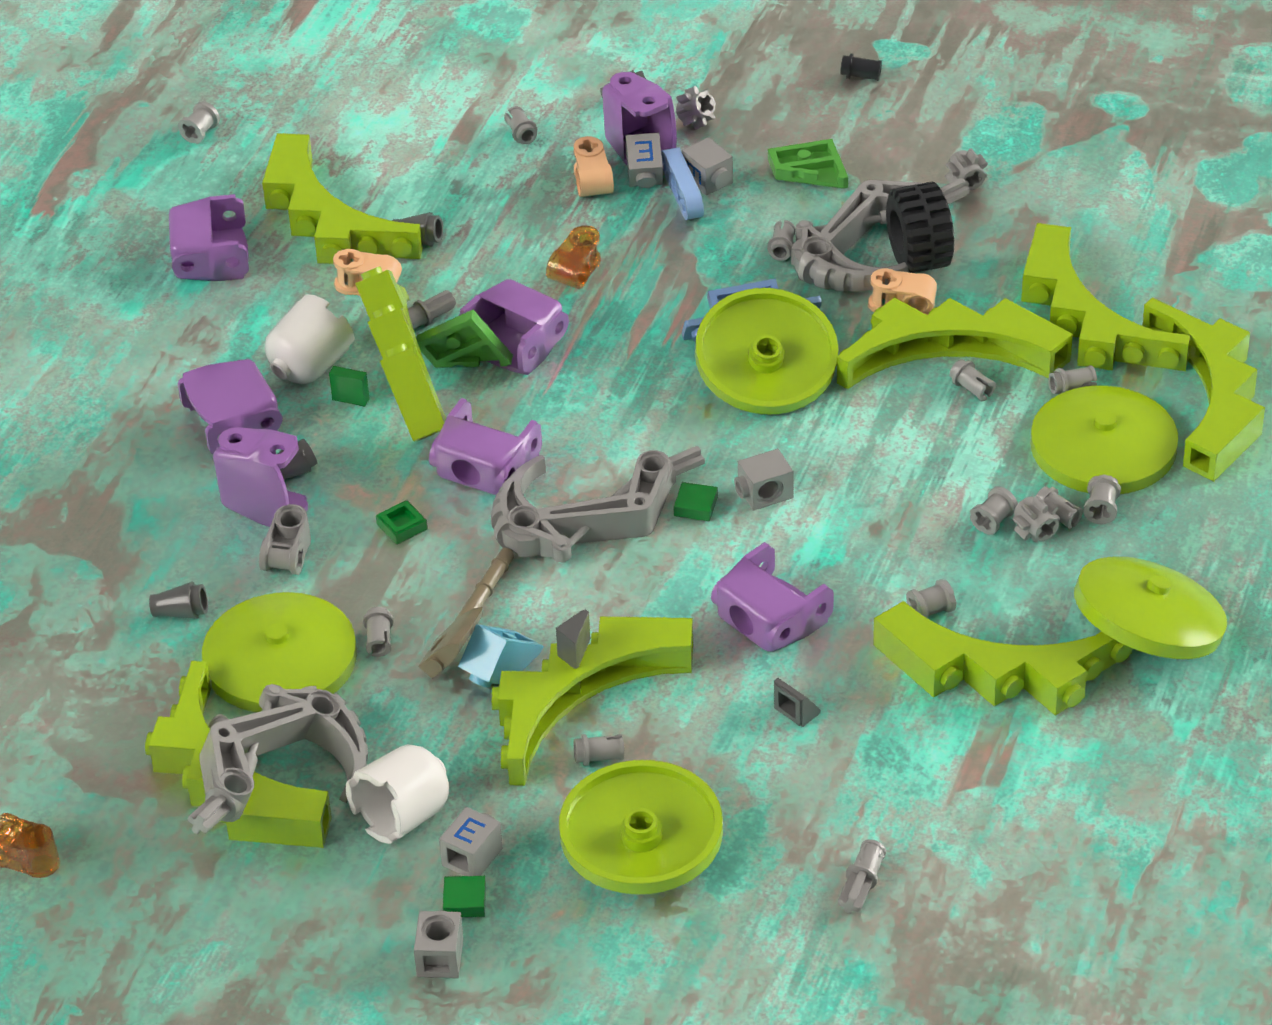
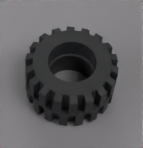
M931 181L891 189L886 204V221L891 248L897 263L905 262L909 273L948 267L951 264L954 253V229L947 200L938 184Z

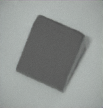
M584 609L556 627L557 655L574 669L579 667L591 639L589 611Z
M776 678L774 680V708L802 727L820 714L821 710L806 696L781 679Z

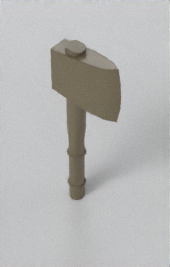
M502 548L497 557L491 561L488 571L482 580L476 584L474 592L454 622L436 638L418 667L432 679L451 664L472 634L476 624H478L482 617L483 604L493 594L494 587L502 575L508 571L509 564L514 558V552L511 549Z

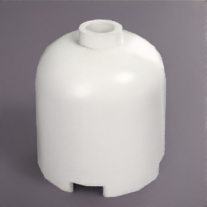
M306 294L292 306L267 335L264 350L270 363V368L278 378L286 379L296 384H309L321 377L349 350L350 345L354 342V333L347 319L343 315L337 319L327 309L330 303L316 295Z
M409 744L401 746L355 771L353 778L346 782V797L352 813L356 815L361 812L366 822L370 825V827L365 829L366 832L379 842L387 844L402 838L444 807L449 795V782L443 762L424 747Z

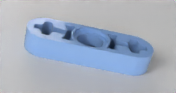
M680 148L662 150L663 172L684 219L690 220L703 217L702 196Z

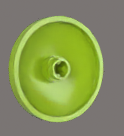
M753 288L731 294L719 301L707 312L697 331L695 359L701 378L717 397L743 411L771 415L788 413L805 407L816 400L827 389L836 371L838 341L832 324L817 306L792 292L774 288Z
M1086 386L1063 392L1050 399L1039 409L1032 423L1030 445L1033 457L1039 467L1058 483L1071 489L1088 493L1087 486L1092 477L1108 475L1117 479L1118 484L1121 486L1120 494H1127L1153 485L1169 472L1177 455L1178 431L1170 414L1156 401L1139 392L1115 386Z
M1123 556L1099 558L1089 562L1082 568L1074 587V598L1077 606L1096 628L1112 639L1147 654L1171 659L1204 657L1219 647L1227 628L1226 614L1210 592L1182 573L1155 562Z
M294 592L265 594L235 605L213 623L205 636L202 646V661L207 662L211 688L229 704L256 713L262 711L259 699L265 686L270 684L279 685L283 689H302L308 686H316L317 689L326 690L334 694L350 677L357 658L354 629L346 615L326 600Z
M655 760L619 762L589 774L570 791L562 805L559 816L560 843L570 865L581 876L597 886L626 894L664 892L693 880L712 863L719 851L723 837L722 809L719 800L710 786L696 774L685 768Z

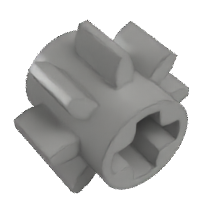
M697 86L686 89L685 94L676 97L678 103L675 112L684 126L693 123V127L698 129L706 126L707 121L715 119L713 113L716 102L707 89L699 92Z
M972 148L968 151H957L946 163V167L950 172L945 177L949 183L963 178L966 181L965 186L969 190H974L981 186L987 177L983 168L988 163L981 154L977 155Z
M1038 495L1026 497L1018 503L1014 510L1012 520L1017 524L1014 530L1025 541L1030 537L1034 542L1045 541L1051 538L1058 529L1060 517L1056 512L1059 508L1048 497L1043 500Z

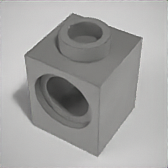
M778 448L738 461V477L734 478L735 489L741 499H746L753 511L794 498V471Z
M442 910L419 911L414 944L417 977L459 978L464 940L461 912Z

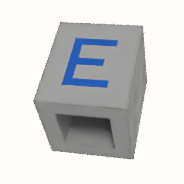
M659 133L626 135L629 187L650 188L654 185H663Z
M708 137L682 149L684 159L699 190L707 196L733 183V156Z
M465 807L439 838L442 866L464 876H481L503 849L500 822L489 814L479 813Z

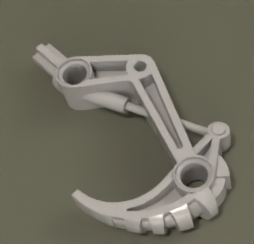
M963 178L940 188L948 204L969 194V188L965 186L966 181ZM867 180L859 185L828 224L813 227V223L810 221L802 220L797 223L796 242L791 248V265H795L799 279L809 284L814 283L816 287L827 290L861 292L873 290L870 278L872 273L878 269L888 268L895 271L908 272V266L905 262L889 267H871L854 262L843 254L875 223L887 224L886 204L891 189L921 184V182ZM885 279V285H888V279Z
M698 446L671 457L658 450H649L639 455L633 477L611 497L537 509L523 495L532 481L546 473L545 458L539 455L515 470L502 484L499 492L496 494L491 510V524L494 529L495 538L501 547L509 548L513 552L518 553V557H553L554 561L563 563L571 558V546L575 543L648 536L654 530L671 487L676 483V476L705 464V458L701 455V449Z
M275 684L265 686L259 699V704L262 708L261 712L220 721L212 725L199 756L206 795L205 802L189 815L187 821L193 825L191 830L197 835L201 831L206 834L219 821L233 822L240 819L254 789L253 774L258 762L257 756L303 739L311 741L330 752L344 768L347 781L353 778L355 771L367 765L368 759L366 734L363 728L360 727L361 722L353 710L347 709L345 706L346 701L340 695L317 689L316 686H308L302 689H283ZM346 786L339 799L344 803L348 802Z

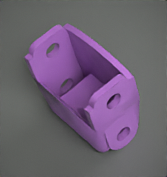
M620 72L613 75L610 83L606 84L602 89L604 130L607 141L622 161L627 165L626 141L624 140L626 135L659 133L661 151L676 148V119L672 97L657 84L635 73Z
M235 194L211 196L177 205L169 210L170 252L172 269L177 278L226 281L243 279L245 274L248 273V245L242 229L246 224L244 204L241 199L236 198ZM226 211L236 213L233 217H225L223 215Z
M511 279L504 280L476 295L460 309L459 314L460 316L470 310H474L513 354L512 362L508 366H500L499 360L487 362L525 375H529L546 359L555 344L564 336L569 325V317L565 312H562V305L559 301Z
M250 359L206 365L183 373V378L178 381L182 405L185 408H189L190 411L196 410L200 417L209 424L205 429L207 447L211 454H214V451L219 446L218 436L229 428L239 427L277 431L282 424L283 417L278 410L276 396L255 362Z
M461 398L448 414L441 432L432 443L429 463L431 466L436 467L437 474L441 478L496 495L502 484L515 470L539 456L542 447L541 425L537 421L531 420L518 437L474 423L472 420L471 403L467 399Z
M235 427L223 431L218 438L219 446L213 454L222 504L226 508L270 527L277 509L284 505H300L307 512L306 495L288 491L280 471L281 468H285L299 450L297 436L269 429ZM277 449L284 450L281 454H276Z
M764 542L746 554L728 574L716 583L711 593V601L717 605L718 615L722 620L763 650L772 652L808 637L825 625L833 612L834 592L828 586L822 584L806 595L793 585L773 576L772 573L775 570V549Z

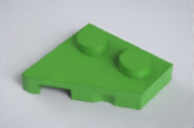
M833 139L768 149V162L776 180L843 189L848 188V175Z
M470 310L420 333L416 337L420 351L435 368H448L456 365L479 367L480 361L499 360L500 366H508L513 358V354L474 310Z

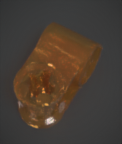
M587 225L574 228L560 247L550 256L546 267L547 278L576 289H582L590 275L601 263V256L597 250V245L600 241L599 231Z
M1 814L0 867L22 872L35 878H43L53 874L60 866V857L50 827L45 824L21 819L13 814Z

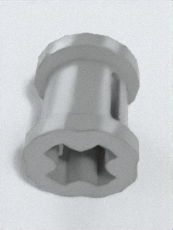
M198 102L193 108V113L179 121L178 129L181 136L190 143L199 144L204 139L205 132L219 124L220 115L210 103Z
M1094 476L1088 482L1087 491L1090 496L1084 505V516L1093 523L1108 524L1116 518L1117 505L1115 500L1120 495L1121 486L1118 484L1117 479L1112 476Z
M995 486L989 491L988 499L970 510V520L979 531L987 535H993L999 530L1000 522L1005 517L1014 514L1018 502L1009 490L1001 486Z
M937 580L932 587L921 591L912 589L906 594L907 604L926 618L941 611L952 612L956 609L954 591L947 580Z

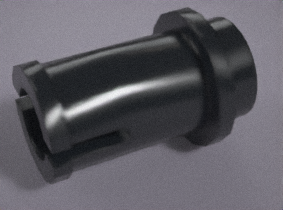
M850 53L849 56L843 55L840 74L846 75V79L854 76L879 81L882 60L854 57L853 53Z

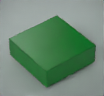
M333 366L329 372L332 400L365 407L370 399L367 372Z
M682 482L673 506L674 516L710 521L718 498V487Z
M408 500L376 515L377 525L396 545L428 529L427 520Z
M485 875L444 876L443 911L461 912V917H485Z

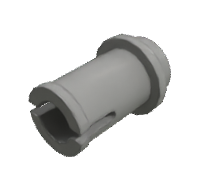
M521 107L509 108L508 111L513 118L508 113H505L504 119L512 129L514 140L521 144L532 143L537 136L538 129L536 124L527 118Z
M781 220L774 225L773 237L767 244L769 254L778 261L791 257V248L794 244L793 237L796 228L788 220H784L782 229Z
M958 360L950 370L953 384L956 386L962 385L980 401L987 400V396L990 397L996 388V383L976 370L974 363L970 360Z
M1093 366L1067 371L1058 368L1054 373H1050L1048 378L1051 392L1058 395L1075 388L1097 386L1096 382H1091L1097 381L1096 371Z
M1046 486L1041 488L1036 495L1042 500L1048 497L1059 508L1056 512L1060 517L1059 522L1068 529L1075 527L1083 515V509L1060 496L1058 489Z
M373 607L363 617V625L367 629L366 650L369 654L372 652V656L375 657L385 656L391 651L390 629L393 626L394 620L389 611L384 607Z
M581 734V738L574 739L573 741L575 762H583L584 766H589V761L624 759L622 734L587 738L586 734Z

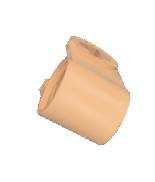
M592 136L577 139L574 143V155L576 158L574 175L579 197L613 193L612 168L610 163H608L602 141Z
M344 249L337 252L333 258V264L337 268L334 287L336 291L344 295L360 296L355 283L363 280L362 273L376 267H381L382 271H392L396 283L402 272L399 261L389 255Z
M888 268L878 269L872 273L870 282L873 286V294L868 299V307L872 312L884 306L882 305V299H885L886 304L894 297L926 315L934 308L937 283L930 275L901 272ZM885 279H888V285H885Z

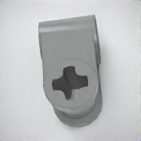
M288 504L287 506L280 507L275 512L267 536L263 539L260 548L259 566L261 570L268 571L270 568L290 570L291 574L294 575L301 573L305 555L311 544L307 512L302 506Z

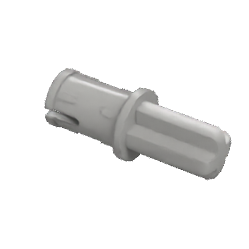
M445 290L423 302L421 300L415 301L413 306L408 308L413 329L422 325L428 326L432 323V319L452 310L456 305V300L452 293Z
M868 839L863 841L854 864L850 865L846 870L847 881L838 899L839 905L844 908L846 913H852V911L859 912L863 907L869 890L874 888L878 882L877 872L885 857L886 848L876 840Z

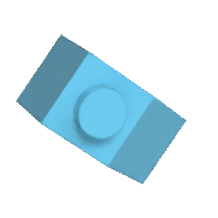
M476 624L458 667L471 673L469 680L490 688L492 683L500 684L501 671H523L541 653L544 646L514 630Z

